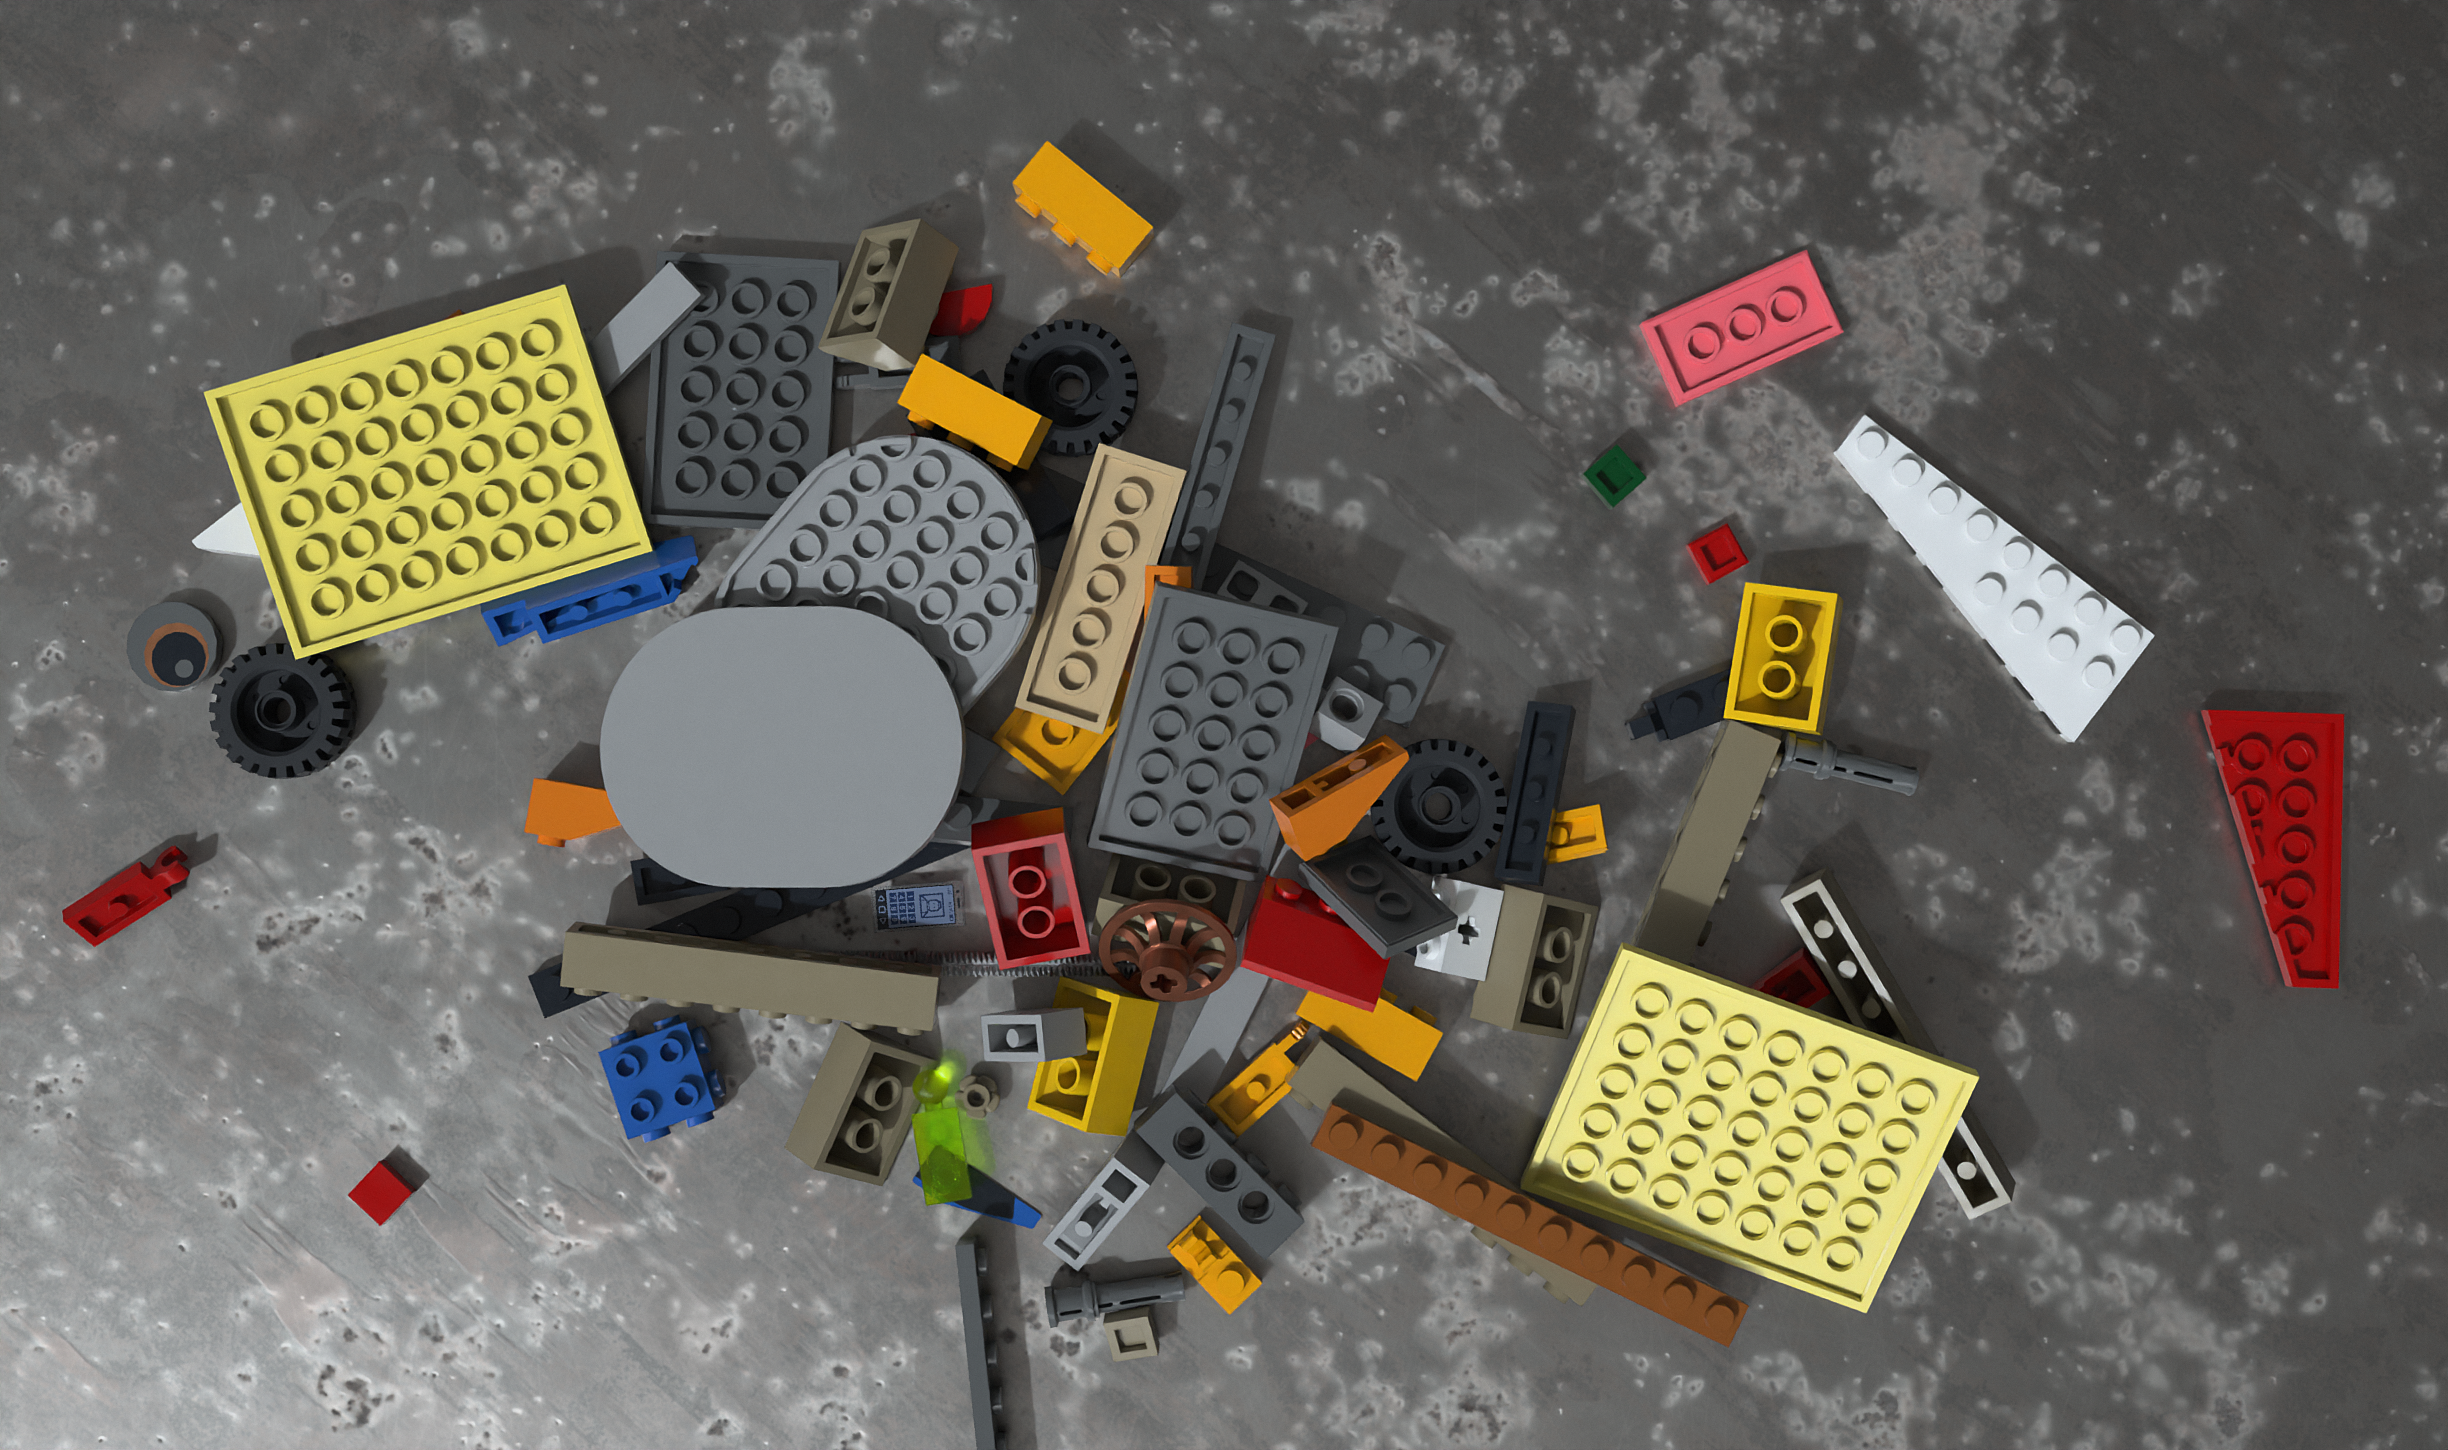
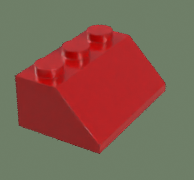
M1266 875L1248 918L1240 967L1373 1013L1391 957L1384 960L1314 891L1301 887L1294 880L1288 878L1278 879Z

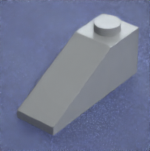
M1131 1130L1104 1162L1042 1244L1075 1270L1079 1271L1151 1186L1165 1160L1142 1137Z

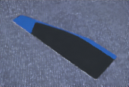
M941 1145L934 1147L913 1178V1182L950 1206L1033 1229L1041 1218L1038 1212Z

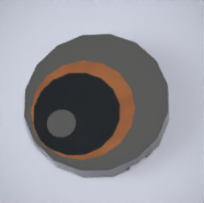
M166 601L149 607L135 619L128 633L126 653L132 670L143 683L160 691L186 692L199 686L202 682L205 683L214 675L222 660L223 640L220 631L216 629L215 624L212 622L213 619L206 611L189 603Z

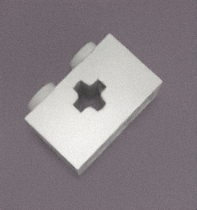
M1434 876L1430 891L1458 916L1456 929L1417 945V956L1414 966L1485 981L1504 891Z

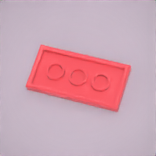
M1807 250L1646 320L1639 325L1675 407L1794 356L1844 332Z

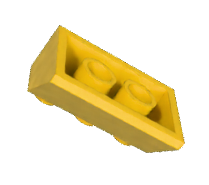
M1745 582L1723 718L1779 730L1823 735L1844 603L1839 594Z
M1060 976L1052 1008L1083 1007L1087 1054L1038 1062L1027 1109L1084 1132L1126 1137L1159 1002L1127 991L1067 976Z

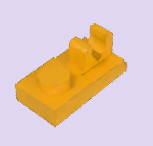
M1600 804L1557 813L1547 865L1606 853V850H1609Z
M1200 1214L1166 1246L1170 1253L1229 1315L1263 1283L1254 1270Z

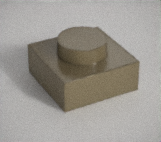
M1149 1306L1105 1313L1103 1326L1114 1362L1159 1354L1160 1343Z

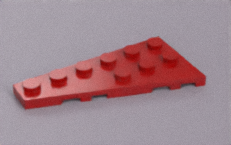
M2201 710L2285 986L2339 989L2344 714Z

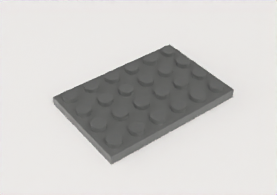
M657 251L656 275L669 262H673L706 297L651 350L642 513L645 523L647 525L760 531L798 485L816 467L831 457L836 361L835 355L823 352L818 346L840 290L842 264L839 260Z
M1156 581L1088 831L1087 847L1263 884L1280 832L1269 799L1289 789L1294 784L1339 626L1337 623Z

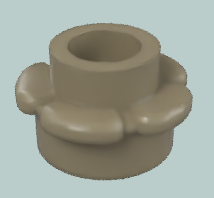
M971 1074L964 1077L959 1083V1091L955 1093L957 1108L961 1111L964 1110L967 1117L972 1119L985 1118L987 1113L994 1112L1000 1103V1095L996 1090L997 1084L987 1075L977 1076ZM979 1092L982 1095L981 1100H974L973 1094Z

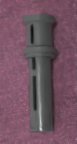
M1786 730L1780 739L1781 743L1778 748V752L1782 753V760L1778 768L1780 771H1786L1788 768L1812 773L1814 779L1824 780L1834 776L1865 785L1905 793L1908 796L1913 795L1919 781L1918 767L1905 766L1839 750L1837 745L1831 740L1823 739L1821 742L1796 737V733L1790 730Z
M1182 1271L1096 1285L1095 1281L1084 1280L1082 1286L1054 1290L1052 1286L1044 1287L1050 1328L1058 1327L1059 1322L1087 1318L1089 1322L1096 1321V1318H1100V1313L1186 1300Z

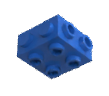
M679 1014L652 1023L655 1032L638 1037L636 1029L609 1038L612 1047L598 1052L628 1140L641 1135L644 1143L671 1134L669 1125L684 1120L688 1128L714 1119L712 1111L724 1104L722 1096L726 1095L724 1079L718 1069H712L707 1055L712 1050L710 1038L703 1025L698 1027L695 1018L682 1022Z

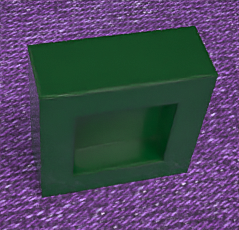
M1617 444L1581 475V478L1610 510L1647 479Z

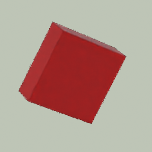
M1728 523L1685 546L1706 585L1749 563Z
M383 1159L369 1171L348 1196L379 1226H382L393 1217L417 1190Z

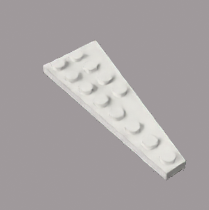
M1866 415L1861 416L1835 449L1834 455L1862 490L1870 494L1888 517L1887 521L1895 531H1899L1916 552L1915 556L1923 565H1927L1943 585L1942 589L1968 622L1982 639L1988 641L2005 662L2004 666L2013 677H2017L2033 697L2032 701L2038 709L2044 711L2061 732L2059 735L2067 742H2075L2155 635Z

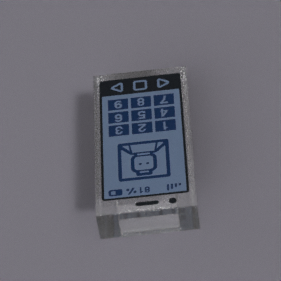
M963 880L870 888L874 933L966 926Z

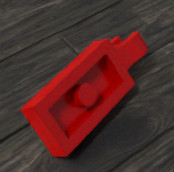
M174 845L164 850L151 868H148L141 861L137 862L63 909V922L93 947L98 946L172 899L170 886L181 882L190 874V870L182 864L188 859V856Z

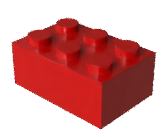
M1063 807L971 824V852L999 969L1003 970L1091 953L1089 924Z

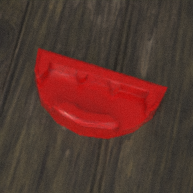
M987 284L943 293L939 302L938 314L932 321L928 334L934 337L958 335L960 339L974 333L978 326L986 319L989 310L993 306V285Z

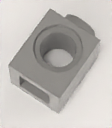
M1336 676L1326 690L1321 688L1309 733L1349 755L1355 752L1366 739L1383 703ZM1333 709L1341 711L1346 720L1339 718Z

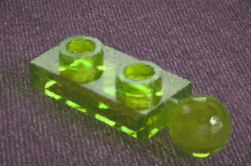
M924 1070L915 1077L912 1091L916 1100L924 1105L925 1111L911 1114L925 1204L930 1206L972 1198L973 1193L959 1110L957 1106L943 1108L942 1101L946 1098L949 1091L948 1080L938 1070Z

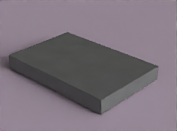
M1371 835L1326 852L1321 856L1313 857L1306 862L1303 861L1299 865L1297 875L1384 960L1456 929L1458 916Z

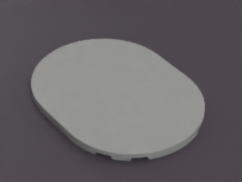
M911 435L878 437L875 440L839 451L816 467L798 485L731 565L720 585L713 605H715V609L732 607L833 606L861 610L882 617L916 637L934 655L951 686L956 691L964 717L1007 668L1028 635L1034 620L1040 593L1041 566L1039 549L1032 524L1019 498L1009 484L984 461L966 450L931 438Z
M833 606L732 607L709 610L684 618L655 635L636 653L618 678L610 695L601 728L600 760L603 781L612 808L627 834L651 859L681 877L698 883L720 887L827 888L860 884L879 878L910 858H913L936 835V831L945 819L950 807H953L962 783L966 758V733L962 709L954 687L951 686L946 674L937 662L938 660L928 648L916 637L882 617L861 610Z

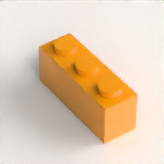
M1049 141L1044 143L1012 182L1016 194L1019 195L1015 200L1016 203L1032 217L1037 218L1041 213L1054 224L1051 231L1068 246L1072 247L1076 242L1089 252L1086 256L1087 261L1104 275L1112 271L1121 278L1155 237L1154 227Z
M921 354L897 402L899 405L910 410L907 419L931 431L935 423L950 431L946 438L947 440L968 451L972 450L974 444L989 451L986 458L987 461L1008 472H1011L1014 465L1026 470L1029 469L1053 422L924 354Z
M1383 987L1381 988L1373 1013L1309 990H1305L1294 1009L1295 1014L1416 1082L1443 1035V1032L1434 1026L1438 1018L1415 1005L1410 1012L1394 1004L1398 996Z

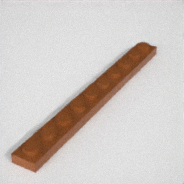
M1331 1101L1310 1142L1312 1147L1728 1348L1749 1307L1744 1301Z

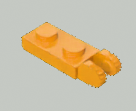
M1304 1019L1293 1026L1277 1043L1273 1041L1206 1103L1237 1137L1243 1134L1291 1090L1292 1087L1287 1084L1285 1076L1288 1072L1290 1073L1295 1065L1285 1052L1293 1044L1299 1042L1310 1029V1026Z

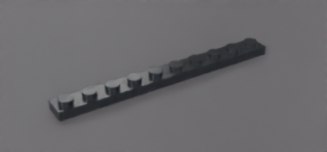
M929 842L913 858H910L894 870L879 878L850 886L827 888L748 887L644 930L740 941L971 848V846ZM562 963L528 976L544 1019L610 993L602 991V994L598 996H583L574 993V988L560 986Z

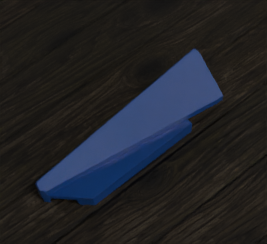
M688 535L653 543L655 551L481 603V614L498 647L535 630L542 643H548L673 603L682 590V580L690 566H696L699 561L696 542L693 536Z

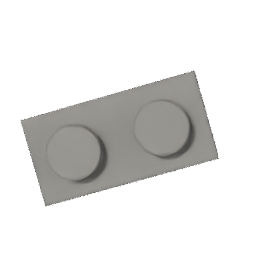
M1083 1007L1022 1008L981 1015L985 1061L1047 1062L1087 1054Z

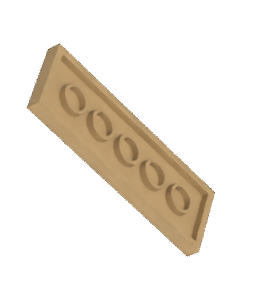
M1101 443L1098 444L1015 707L1102 735L1104 734L1145 606V565H1158L1186 478V470Z

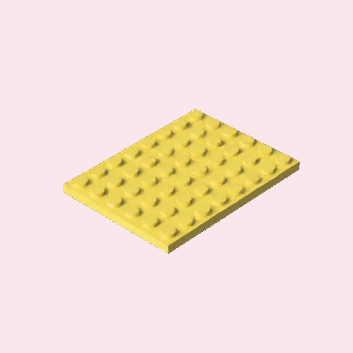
M566 284L203 392L296 660L655 551L569 287Z
M1622 942L1521 1178V1189L1867 1313L1980 1077L1976 1069Z

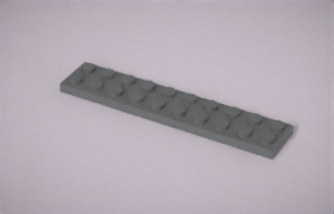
M1041 465L1071 516L1075 519L1086 484ZM1073 522L1037 543L1040 565L1058 572ZM1171 523V525H1170V528H1169V531H1168V534H1167V537H1166V540H1165V543H1164V546H1163V550H1162V553H1161V556H1160L1158 565H1160V563H1161V560H1162V557H1163V553H1164V550H1165V547H1166V543H1167V540H1168V536H1169V533H1170V530H1171L1172 523ZM1215 542L1201 591L1217 594L1238 560L1308 602L1309 604L1302 613L1303 615L1333 621L1339 626L1322 688L1326 690L1337 676L1383 703L1378 716L1406 729L1409 728L1446 645ZM1242 573L1235 574L1227 586V591L1230 594L1246 602H1249L1258 590V584ZM1279 597L1274 598L1269 605L1272 608L1297 613L1295 606Z

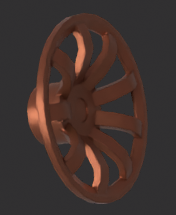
M1152 899L1131 904L1119 910L1108 920L1102 929L1099 939V956L1109 976L1121 987L1133 994L1163 1002H1183L1207 996L1221 988L1229 980L1236 965L1237 947L1230 929L1212 912L1181 900ZM1156 911L1177 912L1168 941H1163L1160 925L1154 913ZM1140 915L1145 922L1150 944L1136 930L1123 923ZM1190 916L1208 925V927L1201 929L1193 935L1184 946L1181 945L1183 932ZM1118 935L1125 938L1134 946L1136 951L1127 948L1110 951L1112 936ZM1215 937H1220L1225 947V952L1208 950L1195 954L1204 943ZM1126 960L1135 963L1139 968L1127 979L1115 966V962ZM1210 962L1224 965L1220 973L1213 980L1205 971L1198 967ZM1188 978L1196 980L1201 987L1186 991Z

